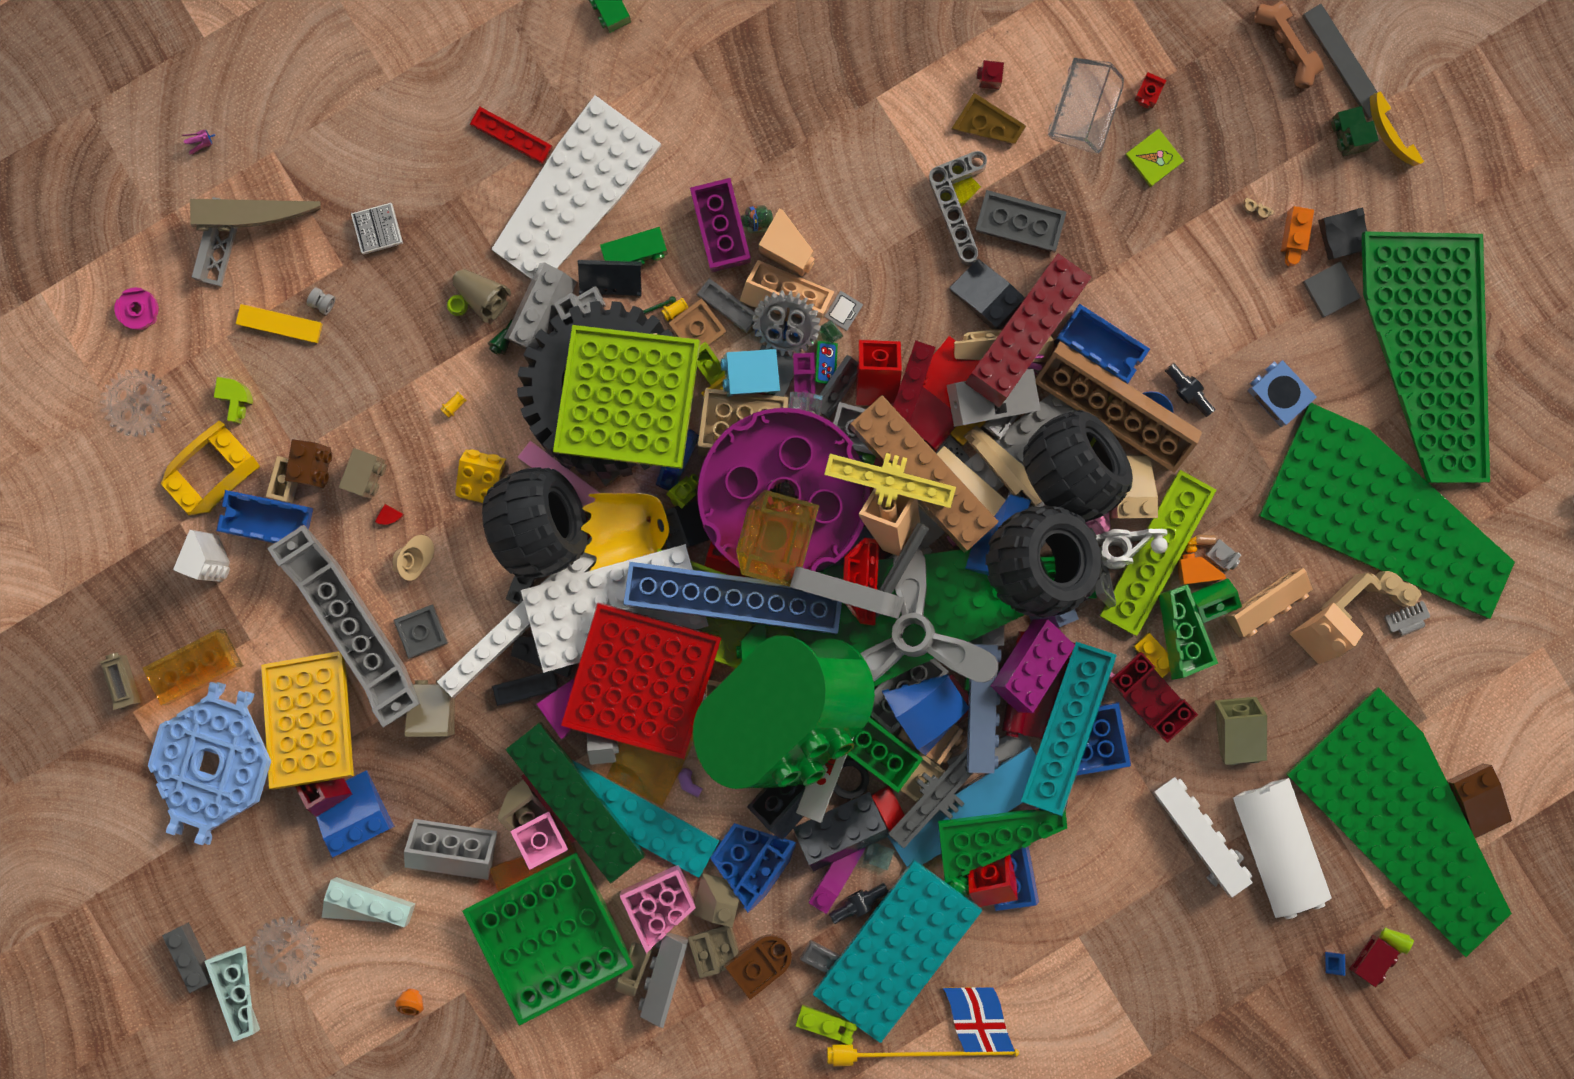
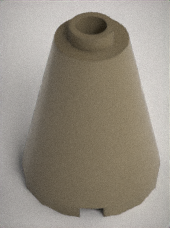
M466 269L457 271L453 276V286L482 321L488 323L490 318L495 320L507 307L509 302L506 301L507 295L511 297V291L505 285Z

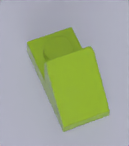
M706 342L701 344L697 367L708 383L712 385L725 375V371L721 370V363Z

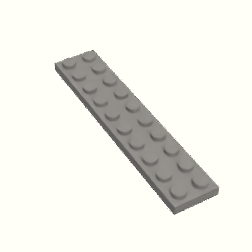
M1049 394L1040 402V411L1026 413L1008 428L1000 440L994 439V441L1024 466L1023 450L1033 434L1052 418L1077 411L1076 409L1054 395ZM978 453L964 463L995 491L1004 485ZM918 508L920 523L929 528L920 544L923 549H926L942 536L945 531Z

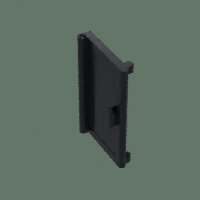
M577 261L579 295L593 287H597L601 295L642 296V262Z

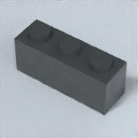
M189 922L162 935L189 993L212 982L204 962L207 959Z

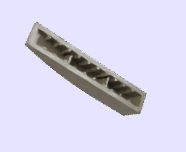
M190 199V224L192 227H196L197 231H209V228H218V231H231V228L262 226L297 218L321 209L320 201Z

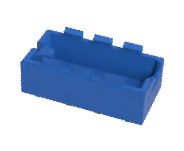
M1081 304L1075 308L1054 341L1056 344H1059L1060 341L1127 384L1137 371L1133 367L1141 364L1150 348Z
M225 490L222 507H226L225 516L220 515L216 531L276 543L302 525H305L309 530L314 508Z

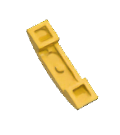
M1379 91L1371 95L1370 110L1372 119L1383 142L1398 158L1411 166L1422 164L1424 160L1414 144L1405 147L1385 115L1391 107L1382 92Z

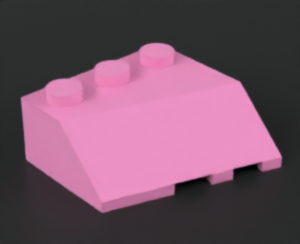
M679 865L621 890L620 898L646 953L696 908L687 881Z

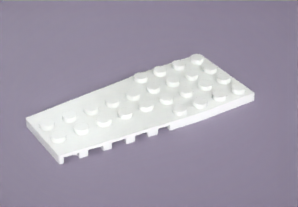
M594 95L557 144L492 247V250L531 280L539 263H547L558 269L565 259L571 256L574 249L586 239L590 231L596 228L600 220L626 194L660 149L661 143Z

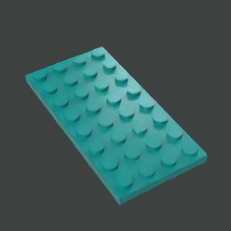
M913 859L814 989L813 995L881 1043L981 914L982 908Z

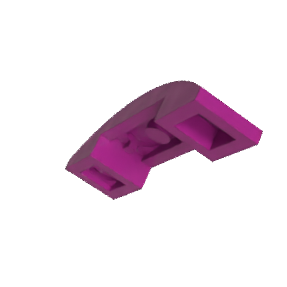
M793 353L795 409L816 414V409L812 407L816 400L814 353Z

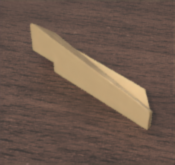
M1003 329L967 332L963 335V341L954 342V357L956 359L981 360ZM1051 336L1038 353L1044 355V357L1034 359L1033 362H1046L1054 347V340Z
M978 426L973 427L964 435L966 440L1013 495L1018 496L1022 492L1028 500H1031L1030 503L1034 507L1042 503V500L1028 479L1024 466Z

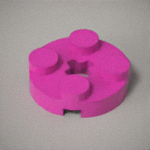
M134 287L122 292L120 298L115 302L114 311L117 319L124 326L133 330H142L156 323L159 308L157 300L152 293L142 288ZM137 303L141 307L138 314L132 311V308Z

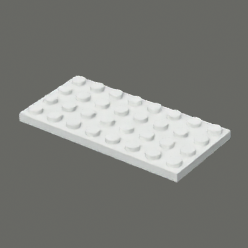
M686 544L521 590L543 673L580 662L597 602L695 630L707 627L706 617L624 606L629 562L693 570Z

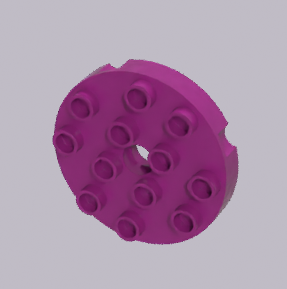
M795 408L762 410L730 426L710 448L704 459L698 479L697 503L703 527L713 545L725 558L740 569L750 574L773 580H792L796 566L818 572L832 563L835 564L851 549L858 539L864 526L859 513L870 496L869 486L824 475L830 454L860 461L857 452L852 446L853 442L839 427L829 420L812 412ZM788 480L794 489L797 499L793 500L789 505L782 506L780 509L777 508L778 504L773 501L772 493L769 490L770 488L773 489L776 484Z

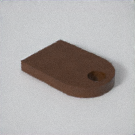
M773 934L763 935L726 963L724 967L748 999L751 1000L788 969L792 958L791 949L781 937ZM777 944H782L784 947L780 955L773 953V948Z

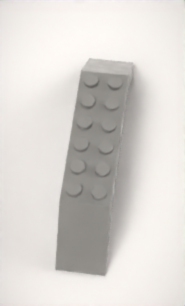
M302 525L268 547L267 549L277 565L298 586L367 694L372 711L384 728L419 705L420 702L400 657L339 563L306 526Z

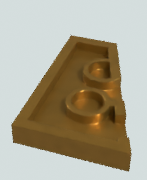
M973 93L953 125L952 130L1016 144L1026 125L976 93Z

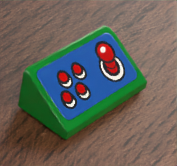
M817 341L815 384H827L837 370L838 343Z

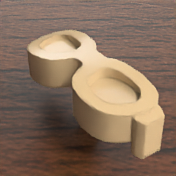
M1245 198L1243 201L1245 211L1249 213L1257 211L1259 218L1264 219L1274 213V210H1271V208L1262 206L1261 203L1257 205L1252 199Z

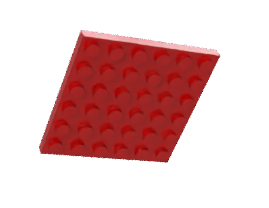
M597 602L561 726L685 759L693 733L695 715L702 703L721 637Z

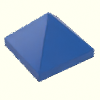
M1325 952V969L1327 974L1345 976V954Z

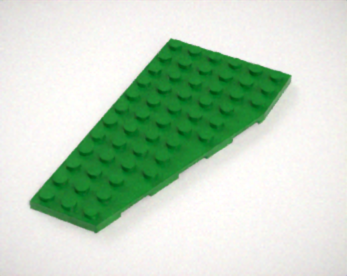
M1365 231L1362 233L1363 296L1427 483H1489L1490 454L1483 234Z
M1310 403L1306 407L1259 517L1381 572H1393L1406 583H1410L1419 589L1486 619H1491L1515 561L1434 487L1427 483L1423 477L1369 428L1316 404Z
M971 548L965 553L962 550L923 554L926 564L927 586L923 616L932 623L936 634L969 642L1024 616V614L1011 609V605H1006L996 596L997 591L990 585L987 575L965 569ZM894 558L878 560L877 590H880L892 569ZM1040 558L1042 568H1043L1045 574L1050 578V576H1049V574H1048V572H1047V570H1046V568H1045V566H1044V564H1043V562H1042V560H1041V558ZM844 564L833 565L818 573L844 580ZM894 589L892 594L897 596L896 590ZM842 603L838 634L793 629L796 638L808 646L821 639H838L848 643L859 653H862L892 638V628L897 618L880 614L875 620V625L861 624L848 607ZM917 624L909 625L902 634L904 642L912 647L922 643L926 636L923 627ZM929 653L918 657L904 654L890 669L874 681V687L930 661L934 657Z
M1376 687L1286 773L1308 798L1464 957H1467L1512 914L1424 733L1379 687Z

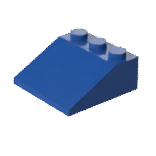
M1119 702L1100 705L1077 775L1131 766Z
M367 770L346 780L353 795L316 817L322 837L332 858L395 827Z

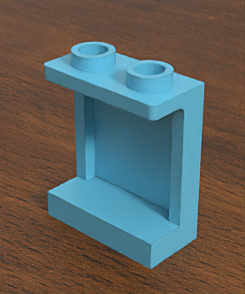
M776 349L726 352L723 358H721V370L725 371L723 391L727 392V397L756 393L777 394L780 391Z

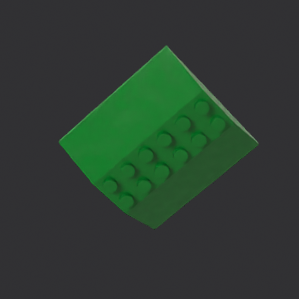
M577 852L462 910L519 1026L634 968L618 927L596 883Z

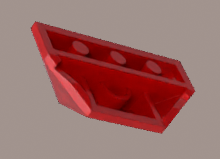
M864 538L845 556L843 569L845 581L877 590L879 544L875 539ZM844 603L861 624L875 625L876 612Z

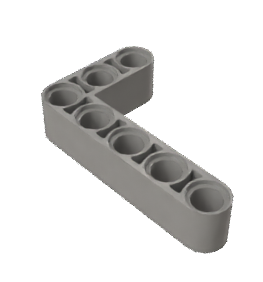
M974 151L936 166L929 174L931 188L961 263L968 266L976 262L978 249L952 184L985 170L987 157L981 151ZM980 158L983 164L976 167L972 164V160ZM955 166H961L964 171L957 175L953 173L952 169ZM937 173L942 174L944 180L935 182L933 176ZM945 192L952 196L951 200L946 202L940 198L941 194ZM950 212H957L959 218L952 221L948 218V214ZM958 231H964L967 237L964 240H958L955 234ZM971 250L975 256L972 259H965L963 252Z
M797 566L795 567L790 587L897 619L899 618L904 598Z

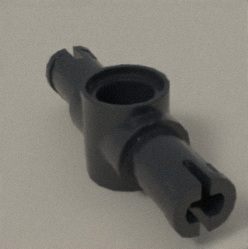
M1172 363L1164 370L1175 382L1178 388L1176 393L1184 402L1194 404L1205 417H1208L1216 410L1204 397V387L1195 377L1186 376L1175 363Z
M883 882L869 891H856L846 898L847 901L844 902L843 906L829 913V916L834 924L850 916L860 917L872 910L874 902L886 896L889 890Z

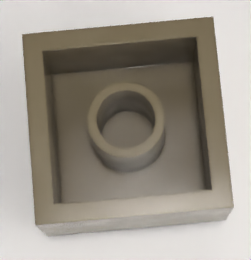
M353 448L339 488L372 499V496H375L379 489V484H377L379 477L385 473L386 460Z

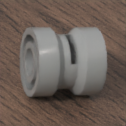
M315 287L309 294L306 305L311 308H317L319 312L327 315L333 308L336 298L331 294H324L321 289Z

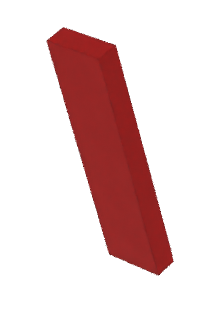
M480 106L470 122V126L542 165L553 147L551 144Z

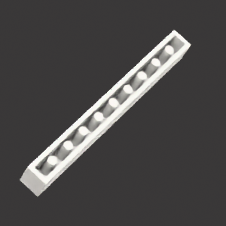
M592 537L587 540L586 546L591 542ZM584 552L583 555H580V559L574 561L571 566L550 575L541 584L588 572L595 565L597 558ZM524 600L437 681L452 698H455L530 627Z

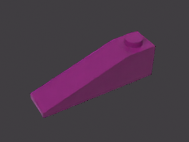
M866 847L831 863L808 899L809 904L827 914Z

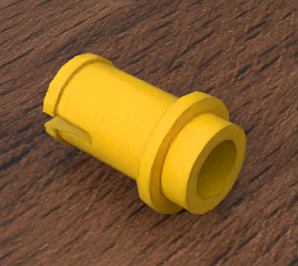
M680 298L668 307L664 306L661 313L666 321H672L675 316L684 312L689 307L685 300Z
M457 391L445 405L442 404L443 407L440 410L448 418L451 415L455 416L454 413L467 400Z

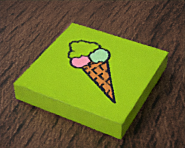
M1157 129L1125 155L1150 188L1184 162L1183 158L1160 129Z

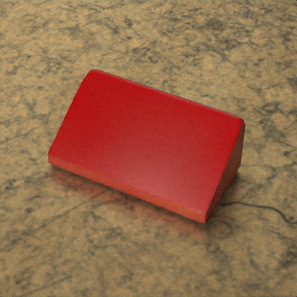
M887 785L872 793L871 796L889 831H891L905 814L891 787Z

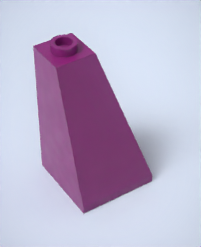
M575 678L537 703V706L561 739L568 736L573 730L561 726V722Z

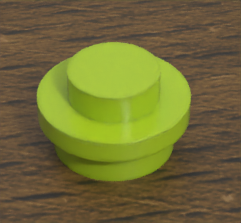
M454 295L448 300L447 309L452 315L461 316L466 313L468 303L461 295Z

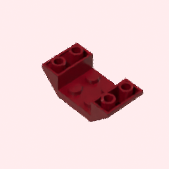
M1140 652L1116 673L1110 681L1142 720L1168 743L1198 714L1185 699L1177 695L1154 669L1156 667Z

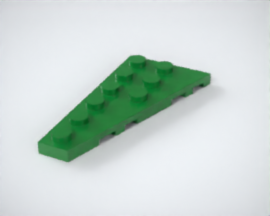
M1066 808L1063 816L1042 809H1031L938 821L944 882L949 883L952 881V877L964 876L973 869L980 866L984 867L1012 854L1017 849L1026 848L1039 839L1048 838L1067 829Z

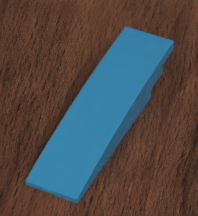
M1031 746L998 765V769H994V774L984 773L956 791L954 794L964 802V805L961 807L954 802L953 805L959 811L955 813L950 808L947 810L953 815L952 819L1007 813L1020 805L1037 756ZM940 810L904 849L893 838L888 837L907 867L913 859L923 865L941 854L938 821L950 819Z

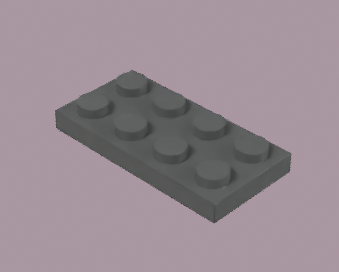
M986 190L975 231L1055 253L1066 211Z

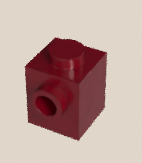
M983 60L982 66L977 69L976 79L980 80L979 88L1000 89L1003 79L1004 62Z

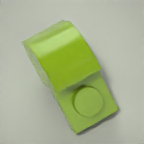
M217 377L214 398L230 401L227 421L241 424L242 419L246 415L244 403L253 404L250 390L236 380Z

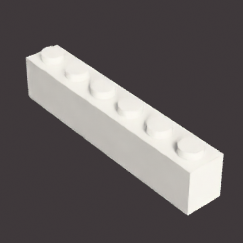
M1174 777L1155 790L1153 794L1226 894L1232 898L1253 883L1250 880L1252 875L1245 866L1241 867L1237 862L1239 857L1232 848L1228 850L1225 846L1226 840L1219 831L1215 832L1211 827L1213 822L1206 813L1203 815L1200 812L1198 801L1193 796L1190 798L1185 790L1188 788L1184 782Z

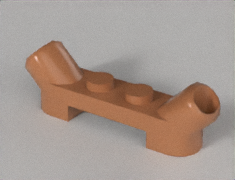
M1279 1L1273 6L1260 4L1255 11L1254 21L1273 28L1277 41L1282 43L1286 49L1287 57L1296 64L1297 72L1294 84L1303 89L1313 86L1315 75L1324 71V65L1316 51L1307 54L1288 24V21L1293 16L1289 8L1283 1Z

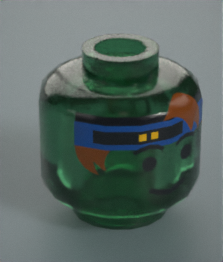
M765 205L747 207L745 214L741 216L742 226L746 227L749 233L766 232L773 220L772 211L767 209Z

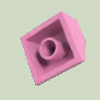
M549 812L510 831L529 870L568 850Z

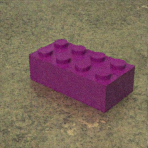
M731 178L691 187L690 191L711 273L751 263Z
M1033 619L990 687L1017 712L1033 713L1072 652L1075 644L1048 619Z

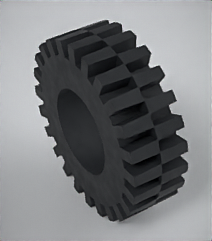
M600 301L590 302L591 312L583 314L579 306L570 308L569 311L572 319L565 323L559 315L555 316L550 320L554 331L549 335L542 329L537 332L535 338L539 347L536 350L527 347L524 357L529 365L528 367H519L518 377L523 387L517 388V395L524 406L521 408V413L530 426L529 429L552 458L556 457L560 464L569 470L572 466L575 467L581 475L590 477L591 472L595 471L601 478L611 479L612 471H619L623 477L633 475L631 467L639 463L553 452L572 325L674 336L669 329L664 330L660 320L652 315L647 319L643 310L639 307L632 306L631 311L627 312L622 302L612 301L610 310H605ZM640 464L644 470L653 466L647 464Z

